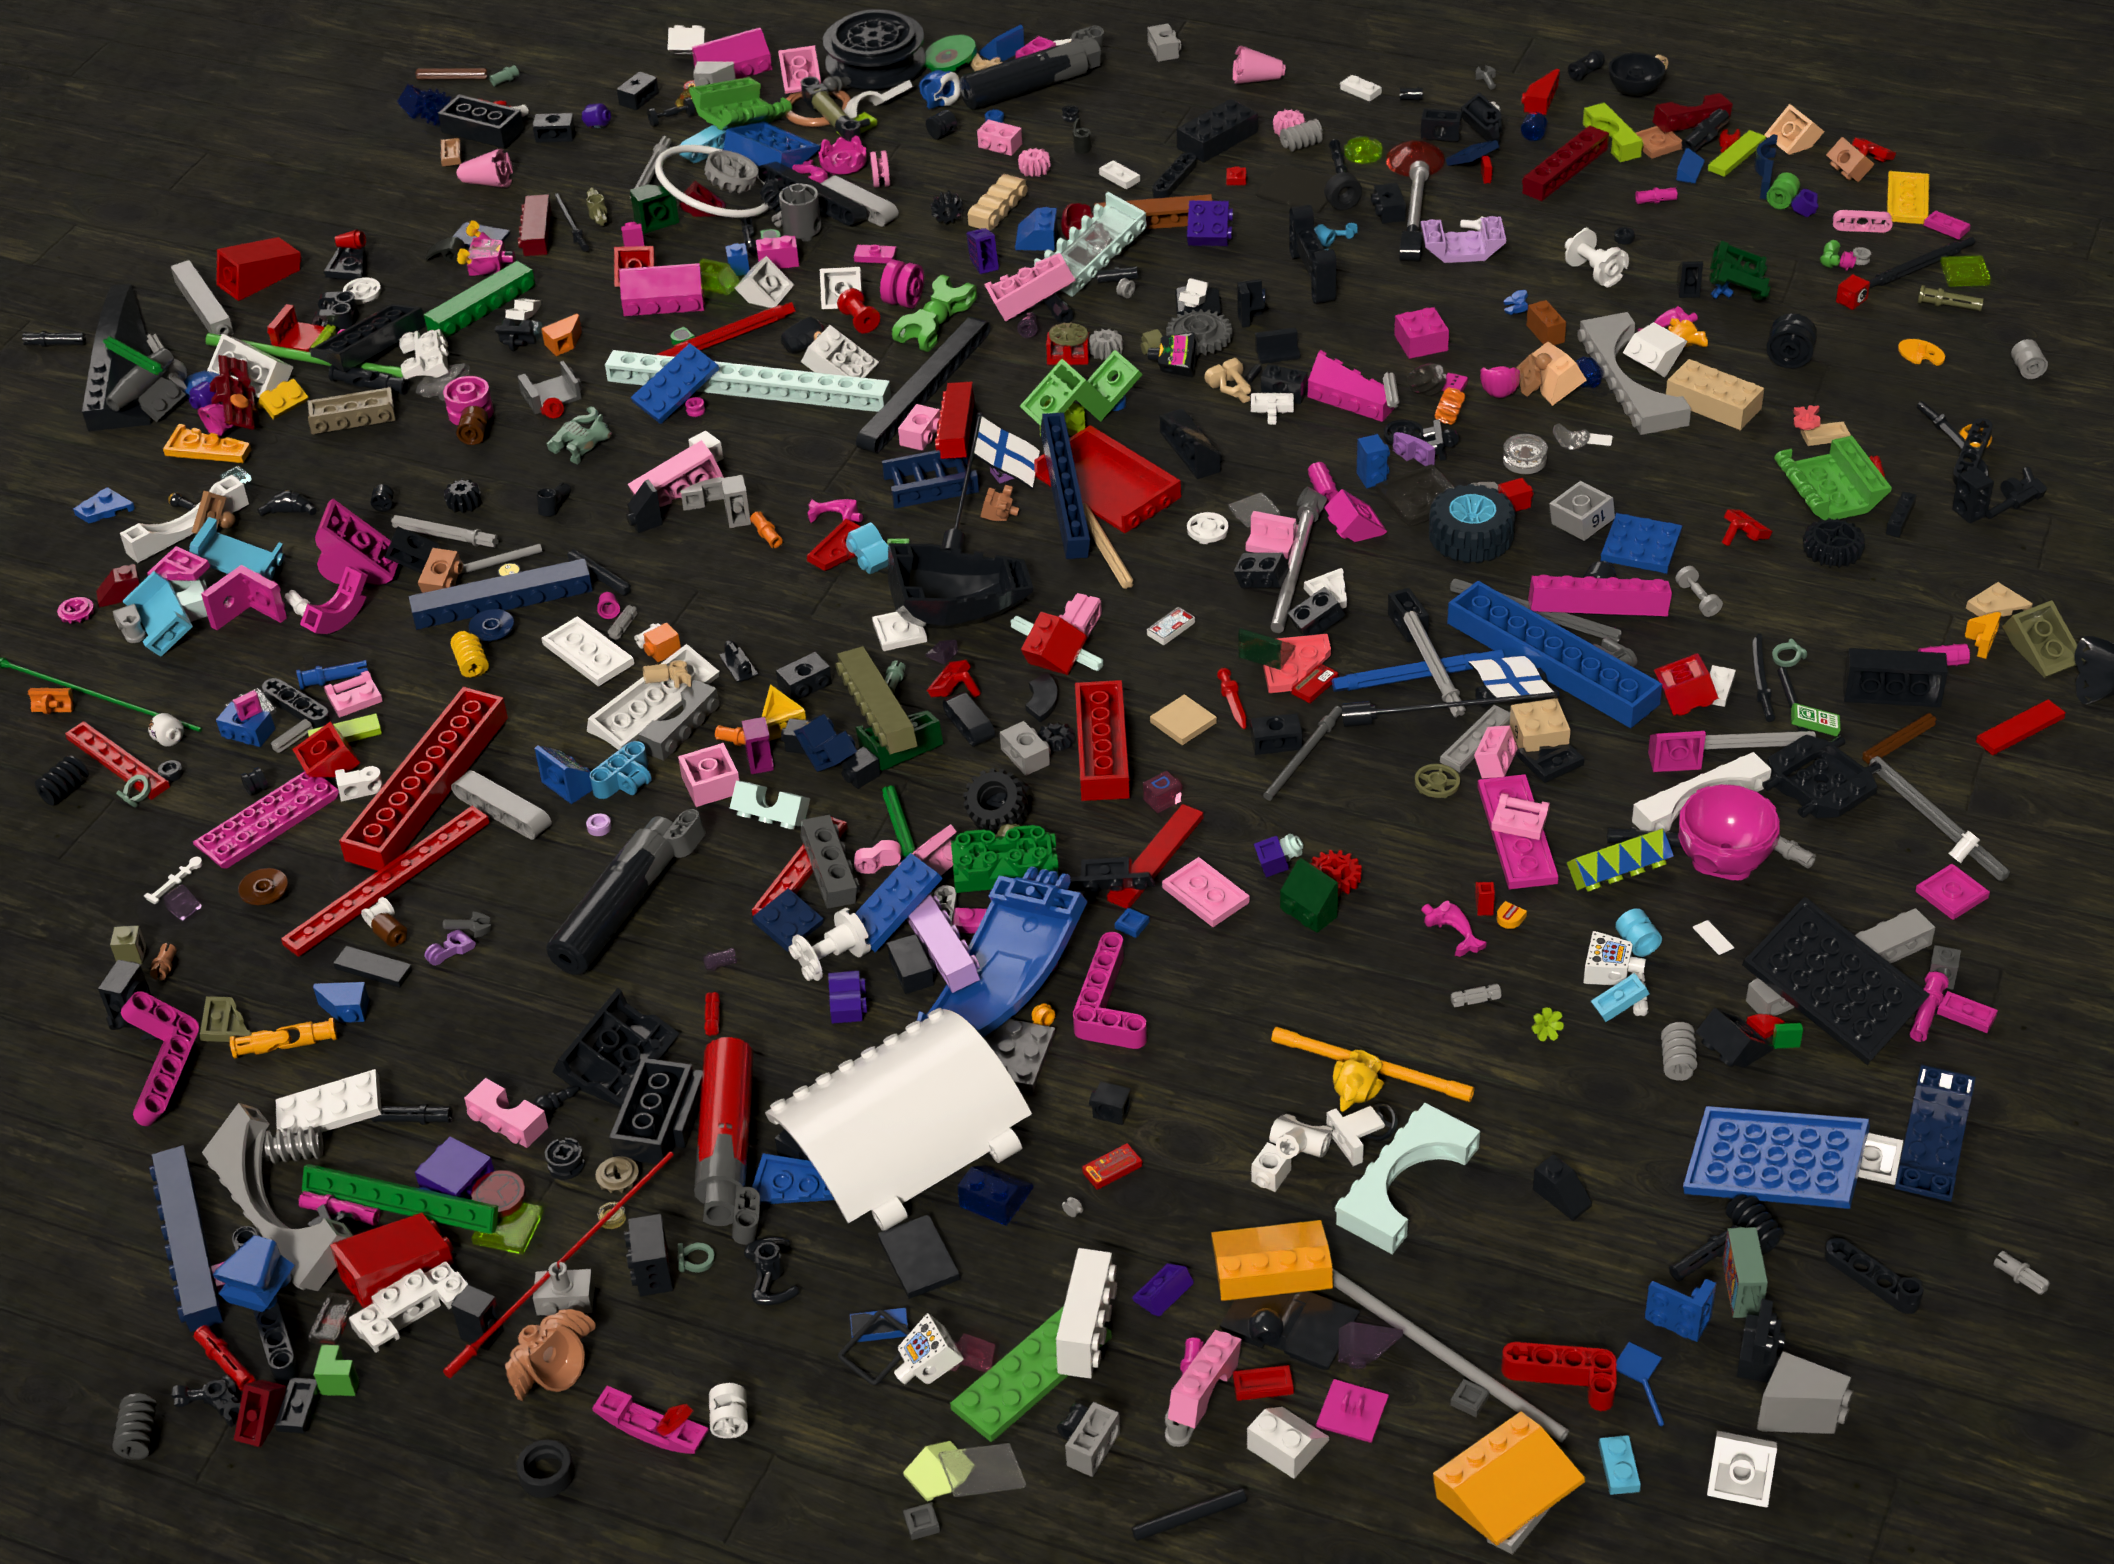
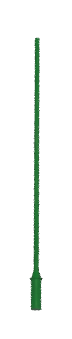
M0 657V668L2 669L12 668L154 717L159 714L11 664L7 658ZM180 721L183 727L198 732L202 731L201 727Z

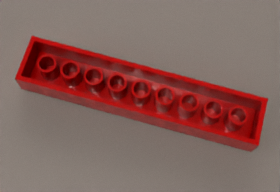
M466 687L459 691L339 840L345 861L379 871L403 853L452 790L451 785L464 775L508 719L503 697Z

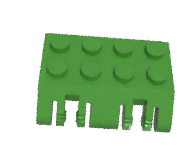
M750 77L689 88L698 115L705 119L706 122L715 125L719 130L760 122H773V120L781 119L792 110L791 102L785 98H781V102H776L773 105L760 99L761 84Z
M1853 436L1832 440L1830 454L1794 461L1791 458L1792 449L1778 452L1774 457L1796 490L1806 500L1805 502L1812 512L1823 520H1827L1828 517L1836 520L1837 518L1843 519L1868 513L1892 489Z

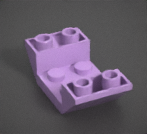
M1489 216L1481 218L1480 231L1444 233L1441 220L1421 221L1425 247L1444 263L1485 261L1506 243L1501 217Z

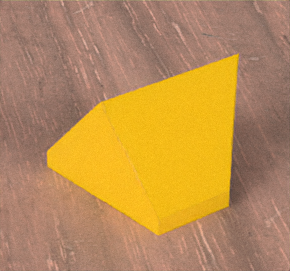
M770 684L762 717L766 719L770 737L769 741L781 737L782 728H786L789 719L806 720L804 708Z

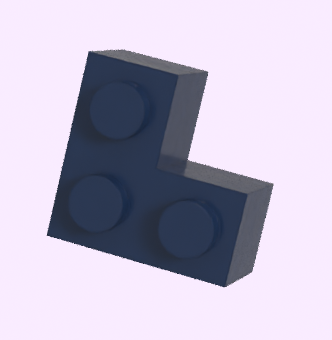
M825 714L813 718L793 731L817 772L835 766L857 752L853 738L846 731L836 734L832 721Z

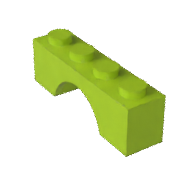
M1605 103L1584 108L1583 125L1586 128L1590 125L1609 133V136L1612 137L1611 153L1620 163L1641 157L1643 140Z

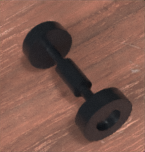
M690 97L684 98V107H673L659 114L656 113L654 108L647 109L650 125L656 127L659 125V117H670L683 110L686 111L689 117L695 115L692 99Z

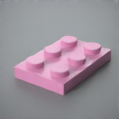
M1199 857L1162 881V888L1212 927L1250 903V896Z

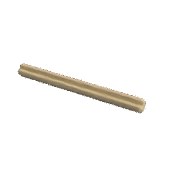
M1083 503L1090 535L1124 589L1131 588L1133 586V578L1089 506Z

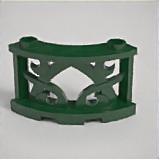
M1721 240L1714 249L1710 269L1714 271L1710 273L1709 281L1719 287L1728 281L1750 289L1751 296L1755 300L1766 298L1771 288L1768 286L1770 278L1763 277L1767 270V265L1765 264L1767 257H1761L1730 246L1728 242ZM1742 260H1743V261H1746V263L1744 264V266H1742V265L1740 264V263L1742 262ZM1750 263L1755 265V269L1749 267Z

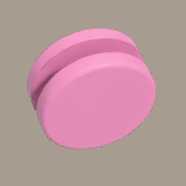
M881 151L880 159H876V152H870L874 188H879V178H884L885 187L890 186L887 152Z

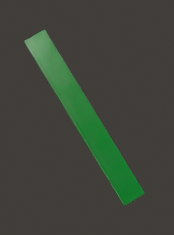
M308 1164L304 1166L302 1192L308 1191L324 1196L330 1194L338 1200L407 1216L423 1213L428 1220H434L435 1222L488 1234L496 1232L497 1205Z

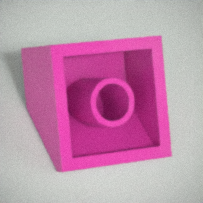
M795 236L756 240L758 261L767 256L779 269L799 267Z
M1343 489L1324 507L1329 514V521L1338 528L1336 532L1343 539L1349 538L1354 542L1384 535L1387 532L1370 505Z
M1705 731L1650 735L1648 754L1653 772L1701 769L1706 737Z

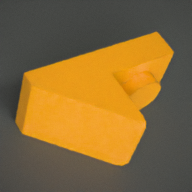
M1994 612L1968 620L1965 637L1976 640L1975 646L1979 647L1977 657L1987 658L1997 634L2002 613Z

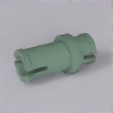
M512 65L509 68H503L502 71L490 75L489 78L492 85L496 87L503 82L512 81L515 77L519 76L517 67Z
M897 660L893 661L891 666L887 668L885 682L893 694L898 682L902 681L906 668L902 662L897 666Z

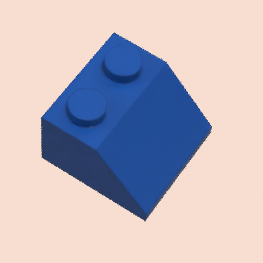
M1036 208L1019 223L1015 250H1055L1058 229L1057 208Z

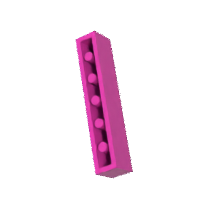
M1540 575L1531 577L1528 601L1530 610L1538 612L1668 616L1672 591L1669 581L1662 579L1641 580L1638 578L1618 579L1615 577L1606 579L1591 576L1579 578Z

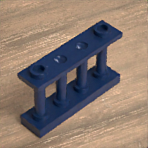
M935 450L883 460L884 480L893 479L895 486H891L894 509L961 496L966 475L964 465L968 464L967 457L941 459L940 451ZM956 467L958 474L945 475L943 469ZM976 470L970 472L966 495L979 492ZM935 471L937 478L924 479L922 473ZM914 475L916 482L903 483L901 477Z

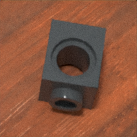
M1934 945L1929 972H1940L1946 975L1949 980L1947 988L1954 989L1961 950Z

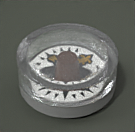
M1514 435L1504 443L1503 463L1506 468L1515 473H1536L1546 465L1547 444L1543 439L1535 435Z

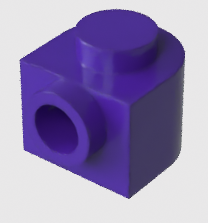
M1802 189L1791 202L1793 210L1805 217L1814 214L1818 208V194L1808 189Z

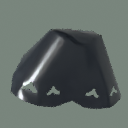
M2084 636L2078 643L2074 655L2075 664L2080 672L2076 679V693L2082 704H2088L2114 695V644L2098 637ZM2086 643H2088L2090 650L2083 652V649L2086 648ZM2082 658H2083L2085 661H2087L2088 663H2086L2085 665H2083V662H2084V661L2082 660ZM2084 681L2089 685L2086 688H2083L2085 686ZM2085 696H2087L2088 698H2092V699L2088 702V701H2087L2088 699L2085 698Z

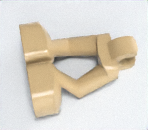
M1237 358L1230 359L1224 362L1222 366L1219 364L1206 371L1205 381L1212 388L1220 387L1222 393L1239 397L1243 403L1251 399L1247 395L1251 393V386L1241 376L1243 364ZM1235 380L1238 385L1229 387L1226 381Z

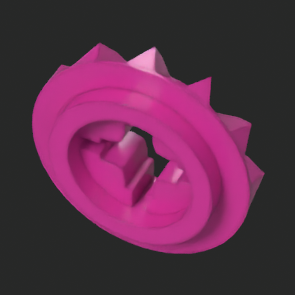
M75 597L64 601L58 607L57 613L63 622L73 624L78 621L80 623L83 619H89V615L94 613V605L88 598Z

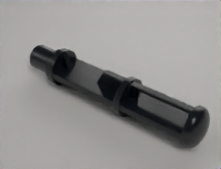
M1333 139L1329 142V147L1336 168L1335 171L1337 174L1347 172V167L1343 164L1344 158L1340 141Z
M752 217L740 218L746 248L749 253H754L756 241L751 237L754 234Z

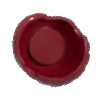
M1072 203L1064 209L1061 227L1067 240H1069V230L1072 226L1079 230L1081 229V220L1084 215L1091 219L1094 217L1089 205ZM1094 230L1084 241L1089 244L1097 238L1099 232Z

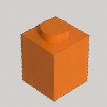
M664 623L643 634L645 641L643 648L646 654L652 656L657 662L670 657L681 649L679 634L668 623Z

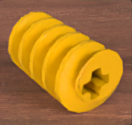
M466 631L456 633L451 638L450 644L461 674L470 678L484 674L489 664L479 638Z

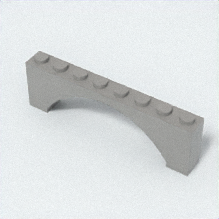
M1628 312L1582 320L1580 322V330L1577 332L1579 341L1585 346L1587 354H1590L1594 365L1599 368L1602 378L1606 379L1609 389L1613 390L1616 400L1621 403L1625 414L1630 417L1633 427L1637 428L1640 435L1689 426L1691 408L1683 396L1675 397L1645 388L1631 380L1619 368L1615 357L1621 348L1631 340L1635 332V322Z
M238 1103L202 1153L208 1160V1166L216 1171L220 1177L219 1181L231 1192V1198L244 1210V1216L252 1221L256 1227V1232L261 1237L275 1241L280 1254L295 1264L290 1272L292 1283L302 1290L311 1289L319 1291L337 1267L330 1245L353 1235L344 1223L326 1218L320 1224L311 1227L290 1229L276 1217L269 1206L262 1181V1149L265 1132L270 1124L258 1108Z

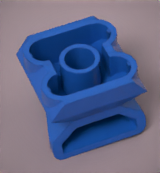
M254 1235L218 1267L213 1276L225 1283L219 1295L228 1303L264 1312L276 1304L278 1300L276 1293L278 1290L289 1284L291 1280L290 1272L295 1264L280 1254L275 1241Z

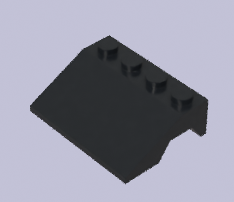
M617 988L561 1055L552 1072L570 1086H578L580 1091L622 1107L641 1058L659 1060L680 1033L656 1015L641 1014L626 1002L622 990Z

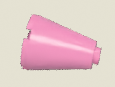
M1244 46L1237 48L1235 54L1238 57L1233 63V80H1235V84L1277 80L1284 76L1285 65L1282 60Z
M496 149L460 164L457 169V176L463 183L502 188L508 187L512 182V179H509V174L513 173L510 157L507 153L502 152L503 149Z

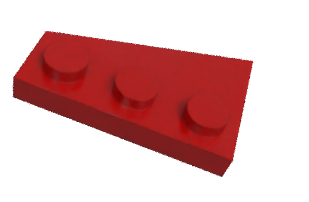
M845 519L807 555V561L826 571L855 557L856 555L848 550L846 540L849 532L861 526Z

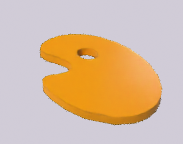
M1906 339L1902 340L1898 345L1899 353L1912 363L1921 364L1922 359H1927L1934 365L1939 366L1945 361L1944 352L1927 341Z

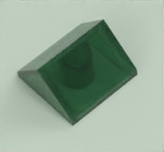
M1239 629V658L1281 670L1295 650V645Z

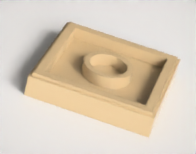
M1184 694L1151 715L1150 723L1181 745H1184L1216 724L1217 717Z

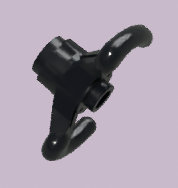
M767 1237L753 1241L745 1247V1257L755 1262L758 1278L751 1296L758 1305L781 1304L799 1294L797 1286H792L778 1294H767L772 1281L779 1279L783 1274L784 1265L780 1248L787 1249L790 1247L788 1239Z

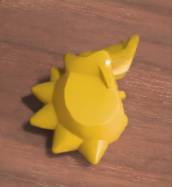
M1354 1050L1350 1053L1349 1060L1336 1062L1333 1082L1336 1092L1340 1095L1341 1112L1347 1110L1354 1103L1369 1101L1383 1087L1384 1082L1377 1075V1072L1382 1068V1062L1375 1055L1373 1056L1364 1050Z

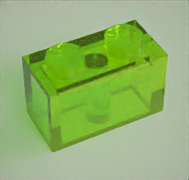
M704 258L699 261L704 290L729 295L740 282L729 264Z

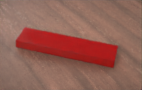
M2048 699L1978 735L1976 742L1991 755H1995L2064 719L2066 712Z

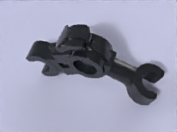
M227 1375L223 1376L221 1380L208 1382L203 1386V1389H189L183 1385L173 1386L172 1398H175V1407H184L190 1401L203 1400L204 1403H209V1405L213 1406L221 1416L224 1415L228 1426H234L231 1416L239 1414L240 1403H237L238 1399L234 1396L237 1393L235 1382Z

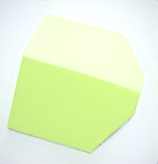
M951 1441L926 1446L903 1473L926 1501H932L933 1497L951 1493L963 1485L969 1475L973 1473L974 1466Z

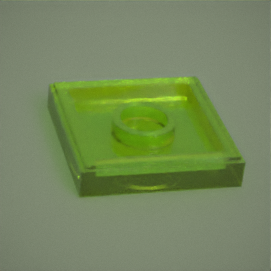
M1982 255L1941 257L1940 264L1949 287L1990 285L1991 278Z
M523 1203L520 1209L513 1214L497 1218L495 1233L488 1234L475 1231L471 1238L472 1243L524 1254L544 1213L542 1206Z

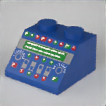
M539 745L534 748L542 783L570 804H573L592 791L590 770L588 768H583L573 757H568L560 750Z

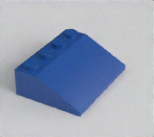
M766 122L726 129L723 150L739 153L749 158L758 167L776 161L792 169L794 165L803 164L820 149V145Z

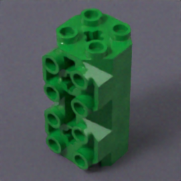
M1040 826L1014 827L1009 829L1005 836L995 837L992 831H965L956 837V841H951L955 893L992 890L999 875L1009 878H1023L1025 872L1031 866L1037 868L1038 875L1042 869H1046L1049 872L1056 871L1058 874L1055 833L1045 832Z

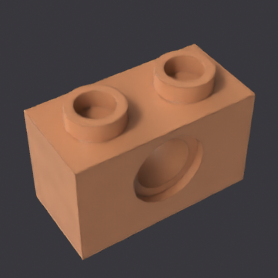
M1843 137L1826 155L1832 160L1830 164L1839 171L1842 168V175L1848 180L1853 178L1857 182L1874 165L1871 160Z
M437 548L432 549L418 580L422 593L456 586L457 577L463 571V562L458 552Z

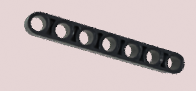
M775 161L758 167V177L764 183L776 178L779 182L783 181L786 186L799 183L815 187L818 192L820 212L845 225L850 226L860 223L867 218V211L863 205Z
M243 1226L233 1233L232 1240L235 1251L252 1236H258L255 1228ZM277 1300L272 1308L264 1312L253 1310L274 1380L278 1384L288 1385L290 1378H298L299 1369Z

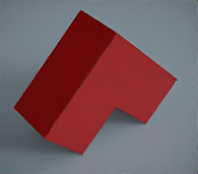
M1476 882L1477 916L1493 915L1495 897L1493 882Z

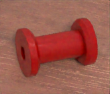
M850 288L839 296L837 301L838 309L841 313L854 317L853 326L858 332L869 333L878 326L880 314L874 307H866L864 305V295L860 290Z

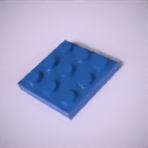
M1616 513L1601 553V561L1668 573L1682 532V525Z

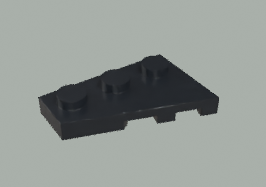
M365 246L361 247V249L338 247L324 270L325 277L352 280L363 278Z

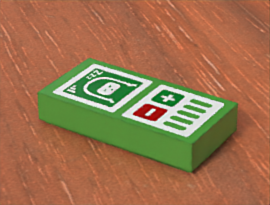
M1797 703L1793 704L1791 708V722L1793 725L1838 736L1840 732V715Z

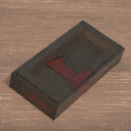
M328 1293L308 1336L310 1342L325 1345L338 1344L356 1305L355 1296Z

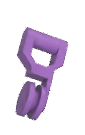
M457 929L447 934L444 948L437 943L432 944L426 949L424 957L429 963L436 966L455 954H464L472 950L476 943L462 930ZM456 941H459L461 944H453V943L456 942Z

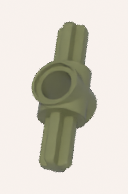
M590 188V191H587L586 202L589 216L595 220L596 224L604 226V223L607 222L604 196L599 194L594 188Z

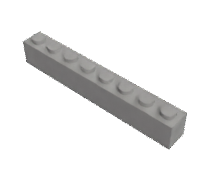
M1915 908L1906 913L1903 912L1886 922H1880L1877 926L1861 931L1855 936L1891 964L1932 945L1935 926ZM1759 978L1754 979L1748 984L1746 1002L1758 1014L1777 1016L1795 1008Z

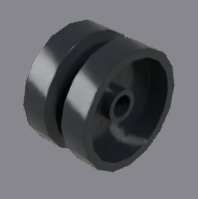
M1789 313L1777 318L1771 326L1767 341V354L1776 365L1784 368H1798L1808 363L1813 355L1817 339V329L1814 323L1809 318L1800 314Z

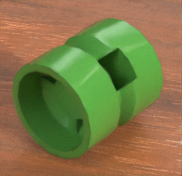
M1791 173L1778 175L1767 192L1766 197L1769 204L1777 209L1787 208L1800 189L1799 179Z

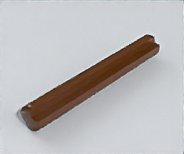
M486 68L416 70V78L418 80L487 79L488 76Z
M1931 713L1925 714L1864 751L1862 760L1870 764L1872 758L1876 756L1884 757L1935 726L1936 717Z

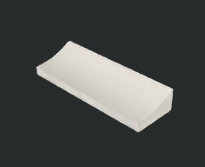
M687 644L661 663L670 666V663L673 661H685L692 681L695 679L707 685L717 679L720 672ZM642 677L588 718L587 732L600 737L620 750L626 744L636 741L639 738L638 734L652 720L662 721L682 705L681 692L688 685L681 683L679 688H675L674 680H671V678L668 681L645 684L644 677Z

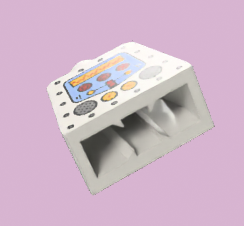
M1593 931L1585 964L1583 983L1616 985L1627 978L1628 972H1642L1644 974L1646 959L1631 957L1633 944L1630 941Z
M927 1313L899 1345L898 1350L905 1362L894 1373L903 1384L909 1382L914 1376H917L925 1384H930L959 1364L964 1358L946 1328Z

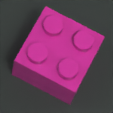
M1434 307L1395 315L1394 336L1409 359L1448 351L1449 329Z

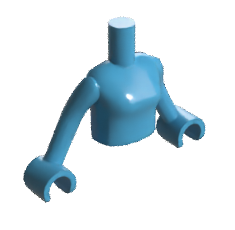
M1349 223L1346 225V230H1332L1320 224L1314 227V230L1322 246L1329 247L1336 236L1352 238L1357 233V225Z

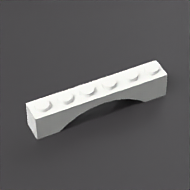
M233 475L213 484L209 491L226 497L222 512L229 511L233 513L249 504L244 484ZM200 503L185 515L170 522L150 525L138 523L121 532L120 535L126 553L138 563L192 535Z
M1754 752L1741 756L1732 762L1721 765L1716 769L1700 774L1693 779L1679 783L1677 786L1635 803L1632 822L1643 831H1656L1663 828L1667 832L1670 830L1673 821L1680 814V810L1691 795L1696 793V790L1707 786L1723 784L1742 786L1758 792L1764 789L1762 783L1770 779L1771 768Z

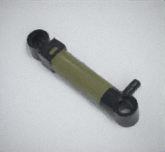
M803 78L801 80L803 101L807 102V105L812 110L817 109L842 138L851 141L854 136H858L862 141L861 128L869 126L871 124L868 118L860 121L852 120L828 95V89L824 84H819L818 78Z

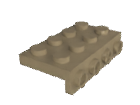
M391 387L308 401V422L312 434L395 421Z

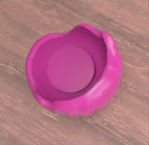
M1502 366L1494 367L1490 370L1483 367L1480 375L1481 384L1489 395L1496 398H1504L1511 395L1518 388L1520 371L1514 367L1509 369Z

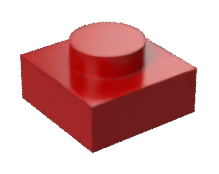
M1227 168V185H1246V168Z

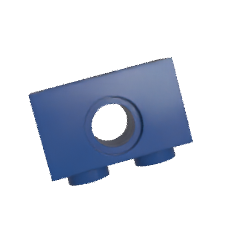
M230 702L216 719L221 737L261 747L275 730L270 712L263 710V712L241 721L234 702Z

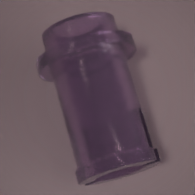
M733 947L716 953L707 952V955L703 956L706 970L716 971L718 967L737 963V958H734L736 953Z

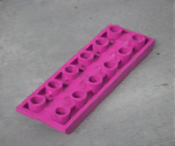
M304 771L193 841V844L221 868H229L334 801L339 794V790L323 777H309Z

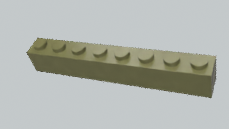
M862 646L837 653L839 661L835 663L839 676H842L844 685L848 686L850 695L854 696L856 705L860 706L862 715H866L867 723L869 726H872L875 737L878 736L881 747H886L889 754L917 747L914 727L865 648Z

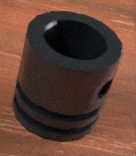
M944 110L926 120V128L932 138L939 139L957 129V121L951 111Z

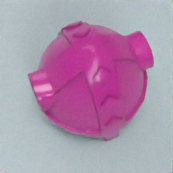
M211 404L197 410L209 433L218 434V437L224 435L228 428L233 426L225 423L222 404Z

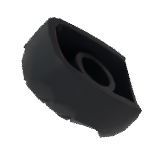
M810 316L784 331L781 335V344L791 353L804 351L820 336L825 328L820 321Z

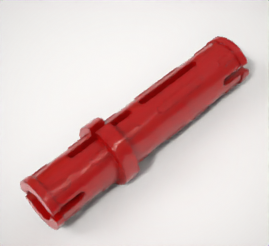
M207 1325L201 1326L195 1331L194 1338L206 1350V1356L210 1360H215L241 1391H243L244 1384L255 1381L254 1376L227 1349V1343L223 1339H218Z

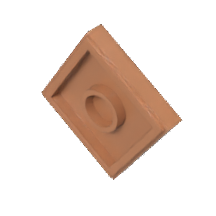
M1657 126L1636 132L1643 140L1642 151L1651 159L1682 149V140L1673 132L1664 133Z

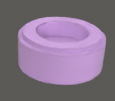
M594 814L587 819L586 825L589 834L603 836L610 832L611 821L609 816Z

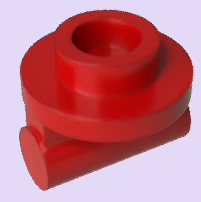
M554 397L545 400L540 408L542 415L552 419L561 416L564 410L563 403Z

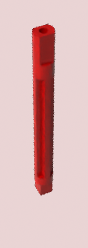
M792 302L783 306L772 307L676 344L673 348L656 355L675 357L689 343L701 351L784 319L786 315L794 313L795 308Z

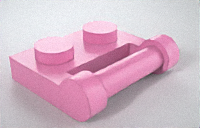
M368 670L362 672L358 677L333 686L331 684L324 686L326 695L339 718L383 702L381 694Z
M1501 793L1491 830L1540 840L1549 814L1550 803L1543 801L1541 804L1526 801ZM1507 807L1536 812L1539 815L1507 809Z

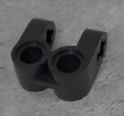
M324 292L320 295L318 307L321 310L315 312L312 319L313 325L326 327V325L330 324L336 327L335 330H342L355 324L353 317L358 314V308L353 292Z

